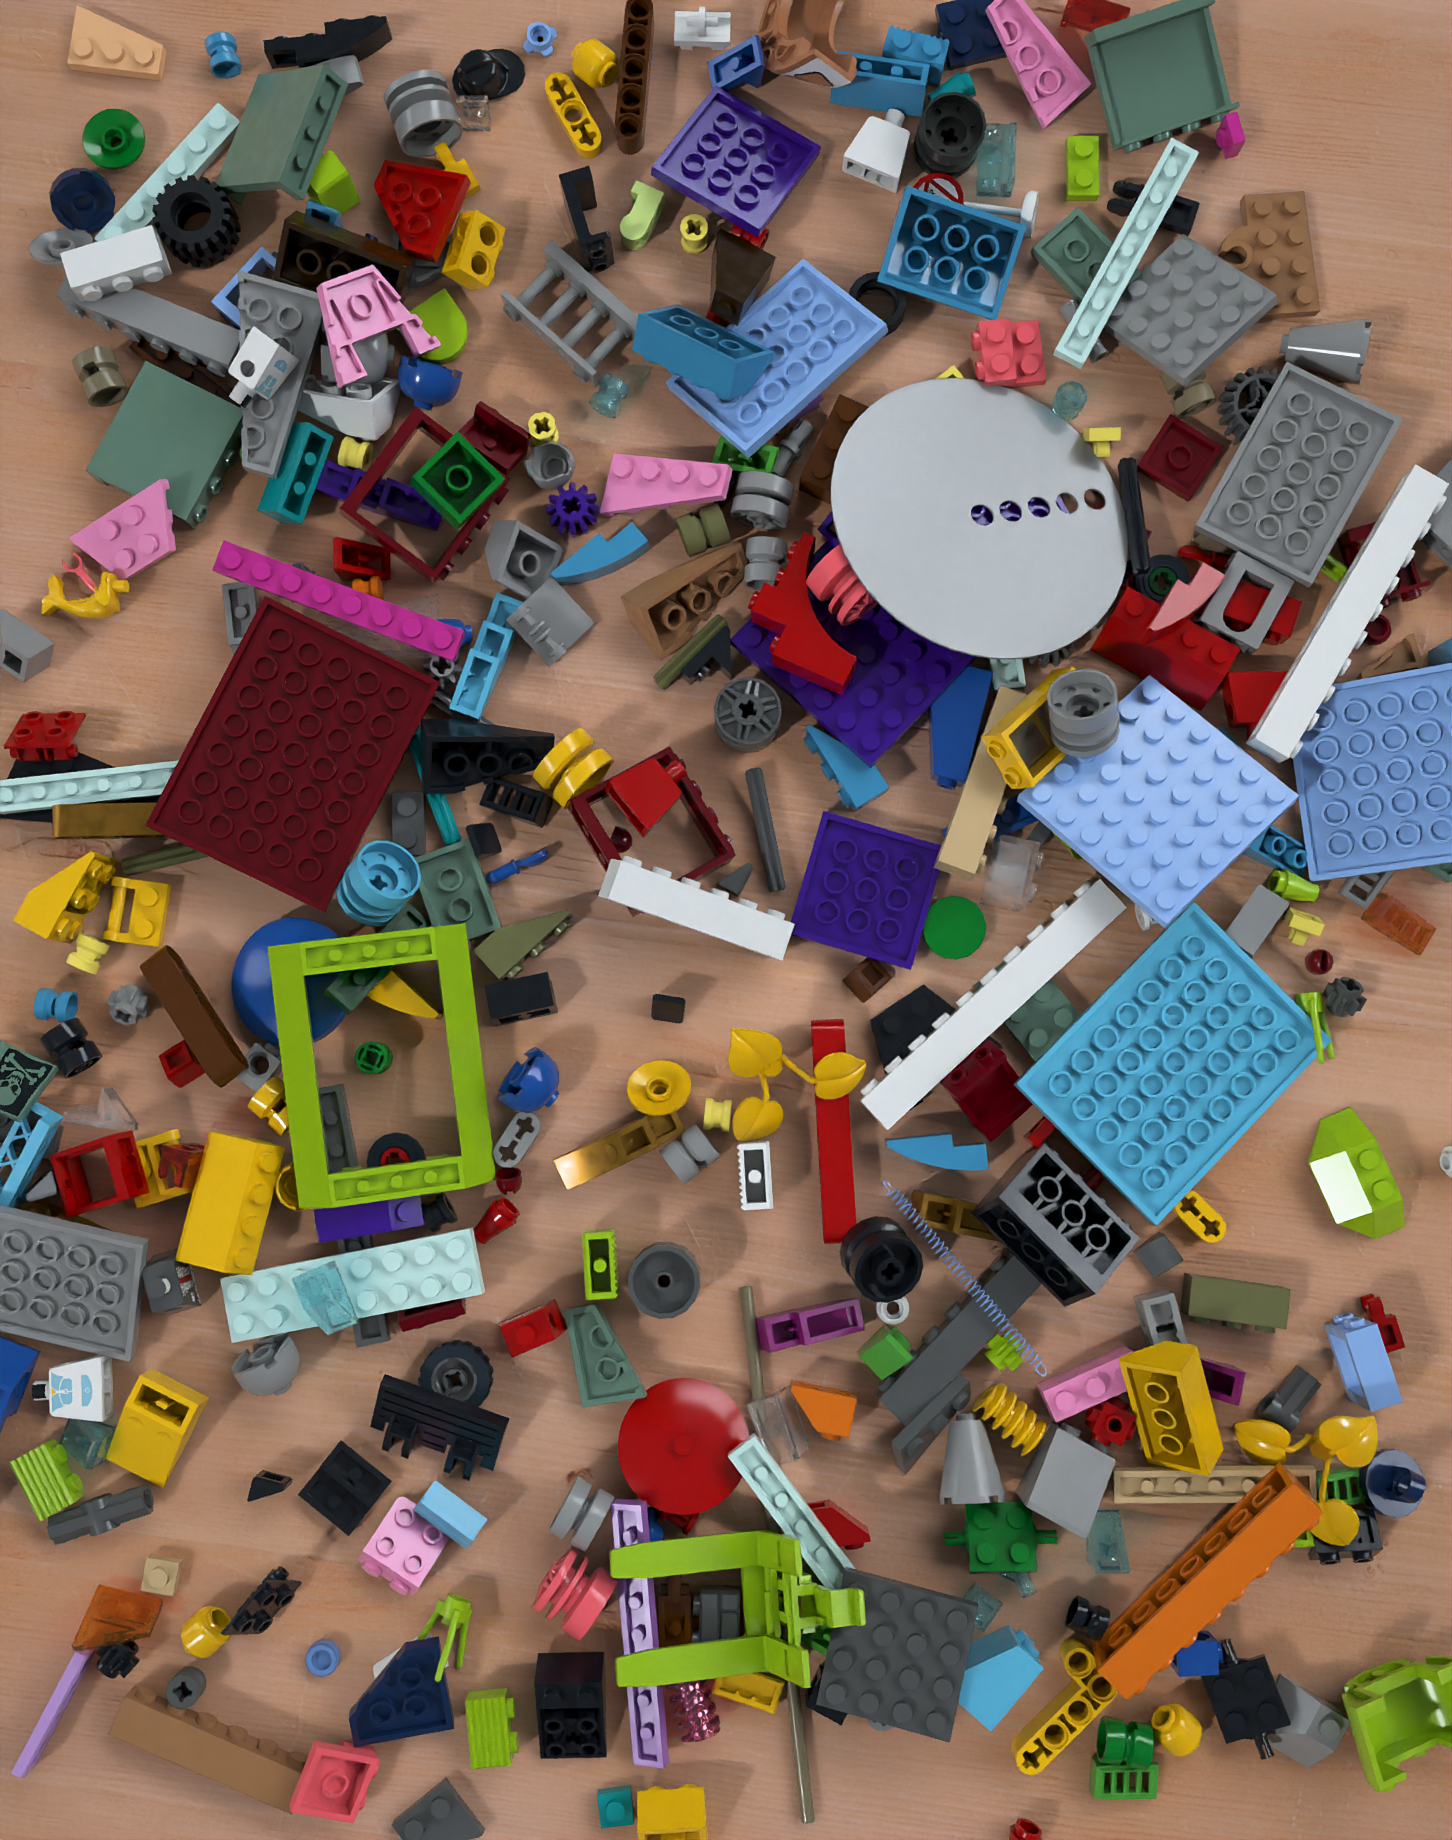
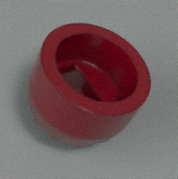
M615 826L610 840L618 853H624L632 846V837L627 830Z
M1324 949L1312 950L1305 958L1307 970L1314 975L1328 973L1334 963L1333 956ZM1321 954L1324 955V970L1320 969Z
M502 1168L496 1172V1185L501 1193L507 1195V1192L513 1191L515 1194L520 1190L522 1176L518 1168Z

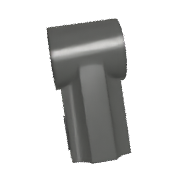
M1296 1365L1279 1388L1268 1393L1261 1400L1256 1409V1414L1263 1420L1276 1423L1291 1433L1301 1420L1302 1409L1322 1384L1311 1374Z

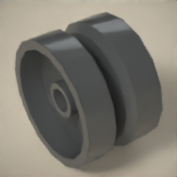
M656 1242L644 1248L632 1263L628 1275V1292L634 1304L646 1315L658 1319L674 1318L686 1312L695 1302L701 1283L700 1267L694 1255L684 1246L673 1242ZM661 1275H667L670 1278L669 1286H663V1282L658 1283V1278Z

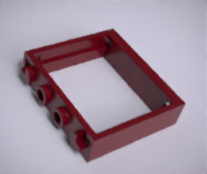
M415 406L342 504L339 514L434 584L438 577L444 580L454 567L450 561L456 552L463 555L473 540L468 536L476 527L481 530L491 516L487 510L494 502L499 506L509 492L505 486L510 478L495 468L505 478L502 486L467 520L433 568L357 513L418 429L441 447L453 436Z
M670 746L570 800L567 809L605 872H607L611 859L622 861V858L590 806L609 796L605 788L612 778L651 758L656 759L663 768L677 760L686 769L683 759L679 760ZM687 775L676 783L682 791L680 800L716 857L682 876L698 881L730 863L736 854L730 844L731 838L727 834H723L717 825L719 821L716 813L711 807L707 808L702 800V792L696 781L690 780ZM680 877L676 881L681 882L682 877ZM627 907L632 917L641 913V911Z

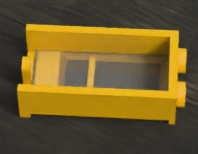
M1074 667L1052 670L1044 681L991 730L980 736L987 747L988 754L996 762L1002 772L1004 781L1011 789L1033 788L1067 755L1058 750L1052 742L1047 693L1050 685L1059 676L1075 670Z

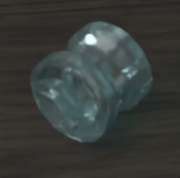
M1074 381L1061 384L1051 403L1052 411L1064 420L1076 418L1081 413L1087 400V393L1084 387Z

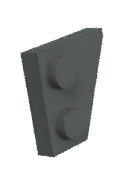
M444 1778L395 1818L392 1823V1827L402 1840H470L479 1838L485 1830L447 1778Z

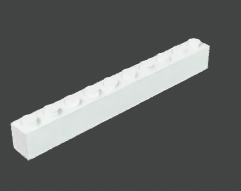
M1416 464L1403 475L1246 742L1247 745L1278 763L1283 762L1289 757L1293 759L1298 754L1303 745L1300 738L1304 731H1310L1319 718V714L1316 713L1321 702L1325 704L1335 691L1336 687L1332 685L1337 675L1341 677L1348 669L1352 661L1348 656L1352 649H1358L1367 636V632L1364 631L1369 621L1373 622L1378 617L1384 606L1380 604L1385 594L1389 595L1397 585L1399 578L1396 574L1400 567L1405 568L1415 554V551L1412 549L1416 540L1421 541L1428 532L1431 524L1427 521L1431 514H1436L1444 505L1447 497L1443 494L1449 483Z
M1101 879L1094 881L1092 884L1088 880L1085 881L1074 892L1077 898L1069 905L1065 902L1059 905L1050 914L1053 920L1045 928L1039 924L1026 936L1030 941L1022 949L1016 946L1004 956L1003 960L1006 964L998 971L994 968L989 970L979 980L982 986L975 993L968 990L955 1002L959 1007L951 1015L944 1012L932 1023V1026L935 1028L933 1032L927 1037L923 1034L919 1035L908 1046L911 1052L905 1058L901 1059L897 1056L884 1068L887 1074L879 1082L873 1078L860 1090L864 1096L859 1101L886 1130L891 1128L1127 908Z

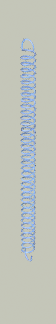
M883 1180L884 1186L889 1191L887 1196L891 1195L895 1191H898L895 1194V1196L891 1199V1201L902 1195V1197L895 1204V1206L906 1200V1202L901 1206L899 1211L905 1208L906 1206L910 1205V1207L903 1213V1216L912 1210L914 1211L907 1218V1220L911 1219L915 1215H918L917 1218L911 1223V1225L923 1219L921 1223L915 1228V1230L927 1224L925 1228L919 1233L920 1235L926 1230L930 1229V1231L923 1238V1240L932 1234H934V1236L927 1244L938 1239V1241L931 1249L943 1243L942 1246L935 1252V1254L947 1248L946 1251L939 1257V1259H941L948 1253H951L950 1256L943 1262V1264H945L952 1258L955 1259L947 1268H950L952 1265L959 1262L958 1266L951 1273L963 1267L962 1271L955 1278L967 1272L965 1277L959 1283L971 1277L969 1282L963 1288H965L972 1282H975L973 1287L967 1293H969L974 1288L979 1287L977 1292L974 1295H972V1297H974L982 1291L984 1292L980 1296V1298L976 1300V1302L988 1296L984 1303L980 1305V1307H982L987 1302L992 1301L988 1308L984 1310V1312H986L989 1308L996 1306L995 1309L988 1315V1317H990L993 1313L1000 1311L999 1314L992 1320V1322H994L997 1318L1003 1315V1319L996 1326H999L1002 1322L1008 1320L1007 1324L1000 1331H1003L1006 1327L1012 1325L1011 1329L1004 1336H1007L1010 1332L1016 1330L1015 1334L1008 1341L1012 1340L1015 1336L1020 1335L1019 1339L1012 1346L1016 1345L1019 1341L1024 1340L1023 1344L1019 1348H1017L1016 1351L1020 1350L1023 1346L1027 1344L1029 1346L1023 1353H1021V1356L1025 1354L1027 1351L1033 1349L1031 1354L1025 1358V1361L1029 1359L1032 1355L1037 1354L1035 1359L1032 1362H1030L1029 1365L1033 1364L1036 1360L1041 1359L1040 1363L1035 1367L1037 1373L1040 1374L1037 1368L1041 1364L1042 1358H1037L1038 1353H1033L1034 1348H1029L1030 1343L1025 1344L1026 1339H1021L1022 1334H1017L1018 1329H1013L1014 1324H1009L1010 1319H1005V1314H1001V1309H997V1304L992 1305L993 1300H988L989 1295H984L985 1290H980L981 1285L975 1286L977 1284V1281H971L973 1279V1276H967L969 1274V1271H963L965 1269V1266H960L961 1261H956V1256L951 1257L952 1251L947 1252L948 1247H943L944 1242L938 1243L940 1241V1237L934 1238L936 1236V1232L930 1233L932 1231V1227L927 1228L928 1223H923L924 1218H919L920 1213L914 1214L916 1208L910 1209L912 1203L905 1205L908 1199L906 1198L902 1200L904 1194L898 1195L900 1189H896L890 1192V1190L887 1188L884 1182H886L890 1187L891 1185L886 1180ZM1043 1365V1367L1045 1368V1374H1044V1375L1040 1374V1375H1041V1376H1046L1047 1370H1046V1367Z

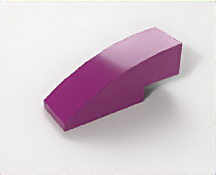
M859 1298L816 1304L756 1318L762 1351L770 1353L798 1345L806 1346L865 1330Z

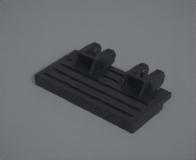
M385 1374L380 1383L370 1427L384 1431L386 1422L389 1423L385 1432L382 1450L389 1452L394 1445L395 1437L403 1439L405 1441L401 1449V1457L407 1459L413 1449L417 1433L421 1435L419 1445L441 1453H445L447 1445H451L443 1472L450 1474L455 1468L457 1459L467 1462L462 1478L470 1481L478 1455L482 1456L480 1466L493 1471L510 1418Z

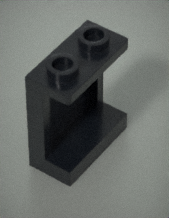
M586 166L559 174L564 205L583 267L588 272L604 271L615 263L610 233L605 231L591 235L583 211L597 207L590 167Z

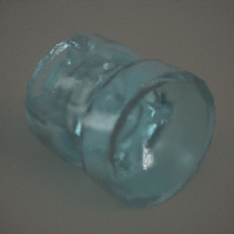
M603 374L598 382V392L592 394L589 405L606 417L616 418L620 411L619 403L621 400L626 399L630 392V387L613 375Z

